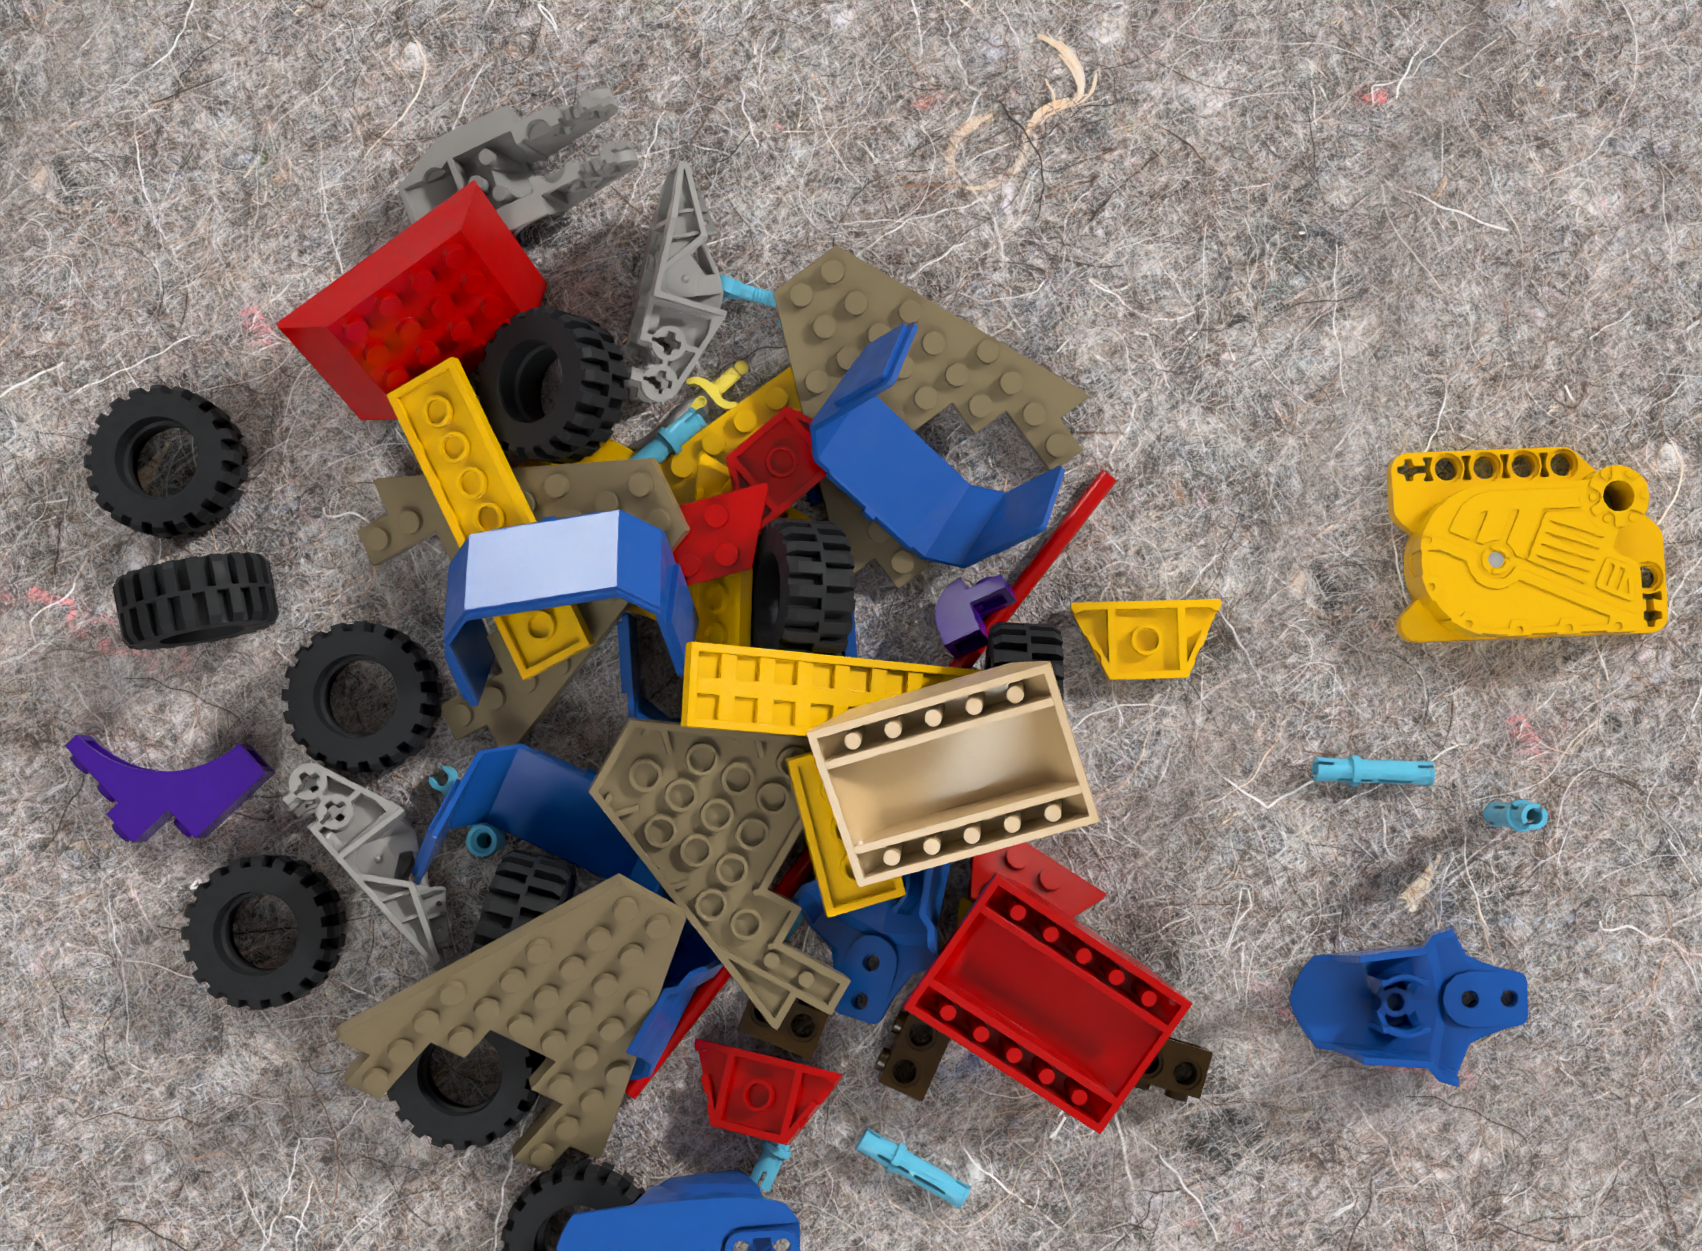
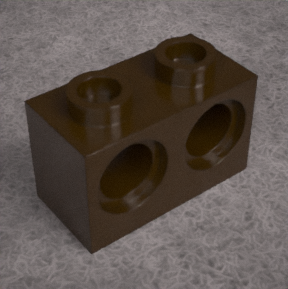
M796 997L778 1030L771 1027L766 1019L761 1018L757 1014L755 1005L749 998L737 1030L811 1060L829 1014ZM799 1014H807L814 1020L815 1026L807 1034L797 1033L792 1027L793 1018Z
M900 1010L891 1029V1033L896 1034V1037L890 1049L883 1047L874 1069L880 1071L878 1082L922 1102L950 1038L930 1026L932 1034L927 1041L923 1043L913 1041L909 1036L911 1028L917 1023L925 1022L908 1011L905 1013ZM903 1059L912 1061L916 1066L914 1074L907 1079L898 1078L893 1073L894 1065Z
M1169 1037L1155 1056L1152 1066L1146 1069L1134 1087L1149 1091L1151 1084L1164 1088V1095L1175 1100L1187 1102L1188 1096L1200 1099L1213 1052L1206 1047ZM1184 1061L1190 1062L1192 1066L1190 1077L1184 1081L1175 1080L1174 1069L1176 1065Z

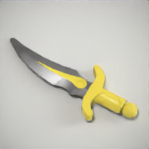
M744 360L737 361L734 364V368L731 366L712 383L701 377L687 378L686 383L688 386L700 387L702 391L693 398L683 400L679 407L660 426L645 437L630 444L629 448L631 450L642 449L658 436L657 430L661 427L667 428L688 411L690 407H693L697 411L696 415L700 414L701 417L708 415L710 408L715 403L726 411L735 408L737 402L725 401L722 398V394L741 378L739 375H744L748 372V363Z

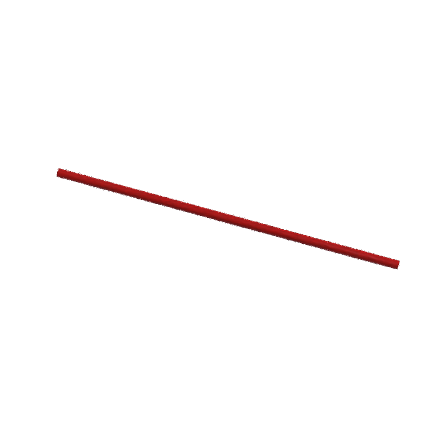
M1103 470L1099 472L1010 586L1017 602L986 617L983 622L988 635L991 626L998 622L1009 621L1111 490L1116 480L1110 474ZM987 646L957 660L954 658L948 667L971 669L987 649ZM808 847L774 891L792 899L801 885L812 874L814 868ZM724 965L715 977L700 984L693 993L652 1075L643 1079L628 1081L625 1093L636 1099L731 978L732 975Z

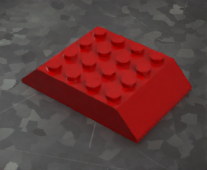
M473 180L278 321L276 325L360 420H398L387 394L450 357L459 359L466 376L478 369L479 361H484L486 356L484 349L488 341L494 340L497 337L495 332L502 324H510L509 319L521 311L526 313L530 308L540 307L547 283L481 188Z
M995 872L902 1006L911 1014L1098 1134H1101L1193 1003L1132 956L1021 883Z

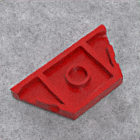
M788 406L780 410L725 457L733 491L765 482L768 483L769 491L763 512L761 529L780 516L827 474L814 462L812 456L810 423L813 418Z
M767 482L679 505L688 523L690 532L675 549L673 556L676 564H680L687 586L753 569L758 537L763 521V512L769 491Z
M1026 842L970 857L971 879L968 883L967 900L972 903L976 901L995 872L1021 883L1072 918L1094 906L1106 896V893Z
M695 1038L694 1042L695 1051L699 1052L703 1075H700L703 1091L708 1097L707 1111L710 1126L783 1145H790L839 1084L843 1076L842 1073Z

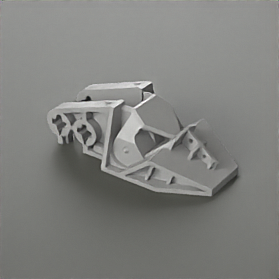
M600 88L592 91L585 89L580 92L581 97L577 100V104L573 106L565 105L556 108L551 105L523 119L508 105H505L438 137L398 186L411 225L475 180L508 229L515 236L528 224L543 217L569 210L635 169L639 161L632 143L626 139L618 143L611 141L602 145V150L599 151L600 156L585 162H576L572 159L564 163V168L545 177L541 175L534 176L530 165L539 160H548V157L614 116L618 111V106L611 89Z
M680 160L668 167L650 226L633 302L636 304L627 339V347L638 349L639 357L644 358L645 363L644 365L636 366V368L631 367L630 370L627 369L628 380H624V387L629 389L628 398L644 403L665 402L677 394L727 314L726 310L720 309L724 294L721 279L705 243L708 238L718 235V230L715 228L698 184L693 180L689 163ZM704 220L708 222L707 226H705ZM696 249L698 252L699 265L690 255ZM661 338V343L667 345L666 351H664V347L659 345L658 342L652 340ZM652 377L653 381L658 382L657 389L649 381L643 380V378Z
M304 763L297 766L292 771L290 777L284 782L290 790L281 799L303 823L313 815L317 816L316 820L308 825L307 828L437 972L445 968L447 964L442 948L449 946L447 891L442 886L429 887L427 872L419 886L409 881L422 845V839L414 829L415 826L411 820L406 818L408 816L399 805L319 764ZM307 776L311 778L307 780L305 783L302 782V780ZM441 902L442 905L440 907H437L436 903ZM440 926L443 927V931L441 932L438 931V927Z

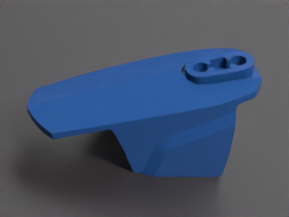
M725 1170L668 1178L659 1185L649 1187L632 1205L573 1213L564 1226L556 1251H733V1247L738 1241L748 1243L749 1248L747 1251H776L772 1244H775L776 1241L782 1238L787 1239L790 1243L785 1251H800V1221L786 1203L763 1197L759 1186L742 1171Z

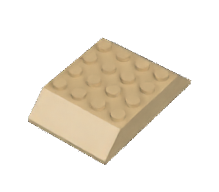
M1050 661L1012 662L852 708L806 732L858 887L1100 822L1096 804Z

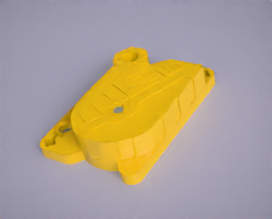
M1566 447L1414 452L1401 454L1389 463L1386 473L1389 515L1394 524L1409 536L1404 552V576L1413 601L1399 614L1395 626L1397 634L1406 642L1429 643L1634 635L1657 632L1666 625L1668 620L1663 536L1659 527L1645 515L1649 502L1647 482L1642 475L1630 467L1611 465L1596 471L1575 451ZM1555 455L1565 457L1569 463V471L1565 476H1558L1551 470V460ZM1516 457L1526 458L1531 465V472L1525 478L1519 477L1513 472L1512 462ZM1478 458H1484L1492 464L1493 471L1488 479H1482L1474 472V463ZM1442 459L1451 462L1454 467V475L1452 479L1447 481L1440 479L1435 472L1436 463ZM1407 462V466L1410 469H1418L1425 466V473L1414 474L1406 481L1405 475L1398 474L1397 469L1404 466V463ZM1604 491L1611 496L1612 509L1604 502ZM1640 567H1646L1653 573V583L1649 588H1642ZM1654 593L1653 599H1643V595ZM1646 607L1648 612L1655 615V619L1648 621V624L1644 620Z

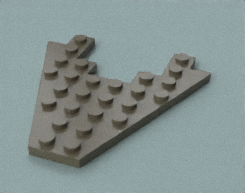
M835 245L773 292L801 411L804 415L814 419L866 345L902 323L907 326L914 322L918 326V330L896 382L887 390L876 395L913 431L917 430L951 404L973 435L1005 412L1048 471L1059 465H1064L1083 450L1061 418L1089 398L1086 392L841 247ZM825 476L819 482L828 521L841 528L846 534L845 538L850 542V554L854 557L855 563L853 568L854 574L875 559L896 589H899L929 567L924 559H920L911 550L907 551L875 520L869 522L861 514L862 509L829 478Z
M656 458L511 468L537 522L541 521L544 517L556 516L558 519L600 511L623 510L665 531L672 553L690 532L688 523ZM425 475L385 477L373 480L388 514L357 530L373 566L384 564L436 534L439 535L448 557L452 561L460 548ZM620 597L578 603L577 606L596 644L527 680L522 679L500 631L497 630L486 636L503 672L487 680L478 706L471 707L468 700H463L461 694L439 705L455 741L489 726L498 747L522 744L614 628L617 621L622 618V612H626L632 603Z
M629 718L589 786L588 792L675 904L683 908L686 918L772 1028L778 1030L796 997L832 1015L851 980L849 976L784 942L802 907L795 901L769 888L803 829L786 758L811 752L812 749L808 737L681 727V723Z
M619 873L341 1023L336 1028L337 1040L362 1051L344 1072L345 1084L381 1099L430 1042L465 1058L482 1038L492 1030L548 1057L529 1077V1082L532 1090L554 1101L511 1147L513 1158L543 1172H546L569 1146L599 1159L603 1155L637 1059L636 1056L630 1055L626 1051L658 1000L686 921L683 908Z

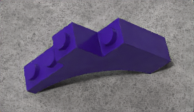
M75 735L64 745L73 754L70 757L72 763L83 773H90L99 782L97 785L98 791L109 801H117V804L107 813L108 817L114 822L112 829L120 838L127 842L131 840L133 843L146 842L173 816L176 818L173 821L174 825L185 836L189 838L191 836L194 838L208 837L276 773L250 744H237L232 750L217 759L200 766L178 771H157L129 763L102 747L90 735Z

